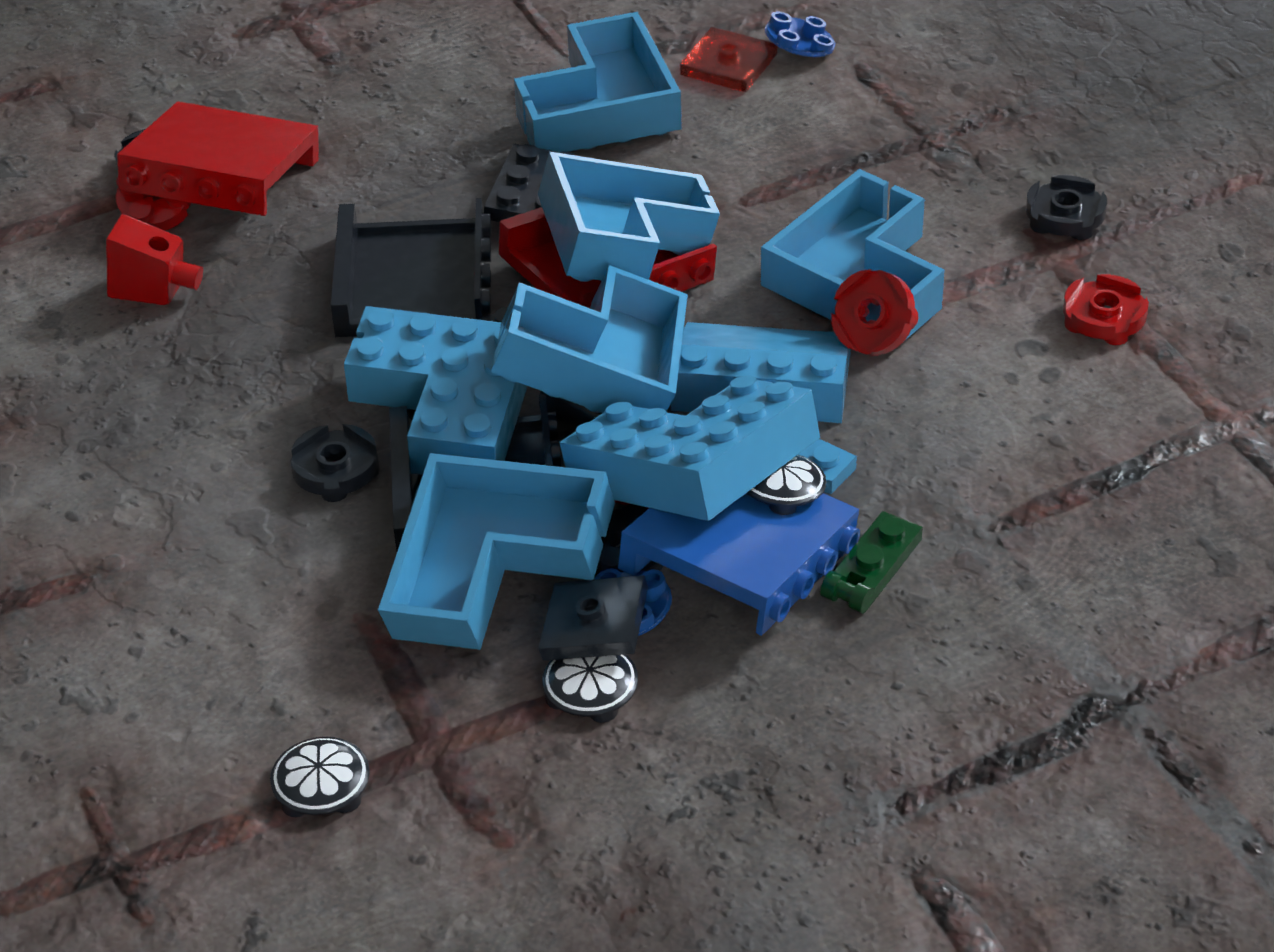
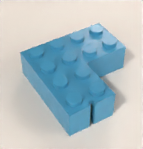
M638 12L567 25L568 53L571 68L514 78L517 118L525 135L527 134L529 144L540 149L556 152L592 149L595 146L627 142L631 139L650 135H663L670 131L682 129L681 91Z
M549 152L538 191V197L566 276H571L576 280L584 282L591 281L592 279L602 280L609 265L649 280L658 249L683 255L710 245L720 216L712 196H709L710 191L702 175Z
M858 169L761 246V286L831 320V313L835 314L837 300H834L835 294L839 286L849 276L858 271L869 269L873 271L881 270L896 275L910 288L915 301V309L918 312L917 325L910 331L907 337L909 338L942 309L945 270L906 252L908 248L922 238L925 198L894 185L890 189L889 220H887L888 182ZM870 303L867 306L870 313L865 317L867 322L869 320L876 321L881 312L880 305L876 306Z
M610 265L591 302L590 308L519 282L501 322L491 373L502 376L507 381L518 382L538 389L551 397H560L582 405L596 413H604L609 405L617 402H629L632 406L647 409L661 408L667 412L676 394L688 294Z
M371 306L365 307L356 331L357 338H353L344 362L348 401L389 407L407 406V409L416 410L407 435L411 473L423 475L430 453L505 461L527 385L510 382L502 376L491 373L501 322Z
M741 376L733 379L728 387L715 396L703 400L702 405L685 416L668 413L661 408L647 409L632 406L629 402L611 404L605 409L604 413L592 421L579 425L576 428V432L560 442V447L566 468L606 472L614 500L709 521L820 438L812 389L795 387L789 382L772 383L757 380L754 376Z
M430 453L378 608L391 638L481 650L505 570L594 580L603 548L601 537H606L615 505L606 472Z

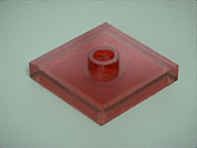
M711 27L680 63V75L747 92L777 55V45L770 41Z

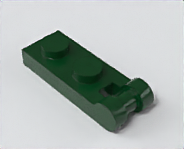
M882 511L836 570L827 573L821 585L820 595L832 601H836L839 598L848 602L849 608L862 614L865 613L921 542L923 527Z

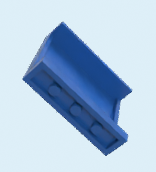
M824 493L808 504L797 506L795 513L790 515L776 514L771 511L769 504L760 502L746 494L709 521L649 508L622 531L618 569L634 576L652 560L759 610L756 634L762 636L776 621L782 622L787 616L790 607L800 598L805 599L811 592L813 585L822 576H826L829 571H832L836 562L845 553L848 554L860 537V529L856 528L859 509Z

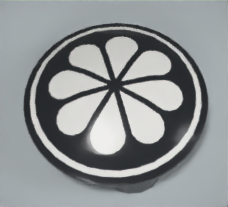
M797 455L748 491L746 495L769 504L771 511L776 514L790 515L795 513L797 506L808 504L824 493L826 476L816 463L804 456Z
M626 654L550 660L542 677L545 701L553 709L562 710L576 716L590 717L593 721L599 723L609 722L617 716V709L624 706L637 689L638 672L636 666Z
M335 737L307 739L291 746L277 759L271 771V788L274 796L281 803L283 812L290 817H301L305 814L323 815L336 811L349 813L357 809L361 804V794L364 792L370 776L369 763L364 753L349 741Z

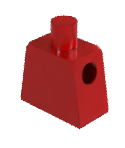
M121 214L106 238L107 297L167 305L172 301L180 286L193 290L199 288L203 277V267L183 262V240L179 236Z

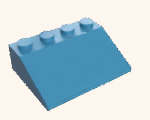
M687 322L683 330L677 388L671 402V411L692 412L702 405L703 400L715 396L728 387L733 379L741 376H754L757 380L772 383L789 382L795 387L812 389L817 421L842 423L851 349L840 342L835 332Z

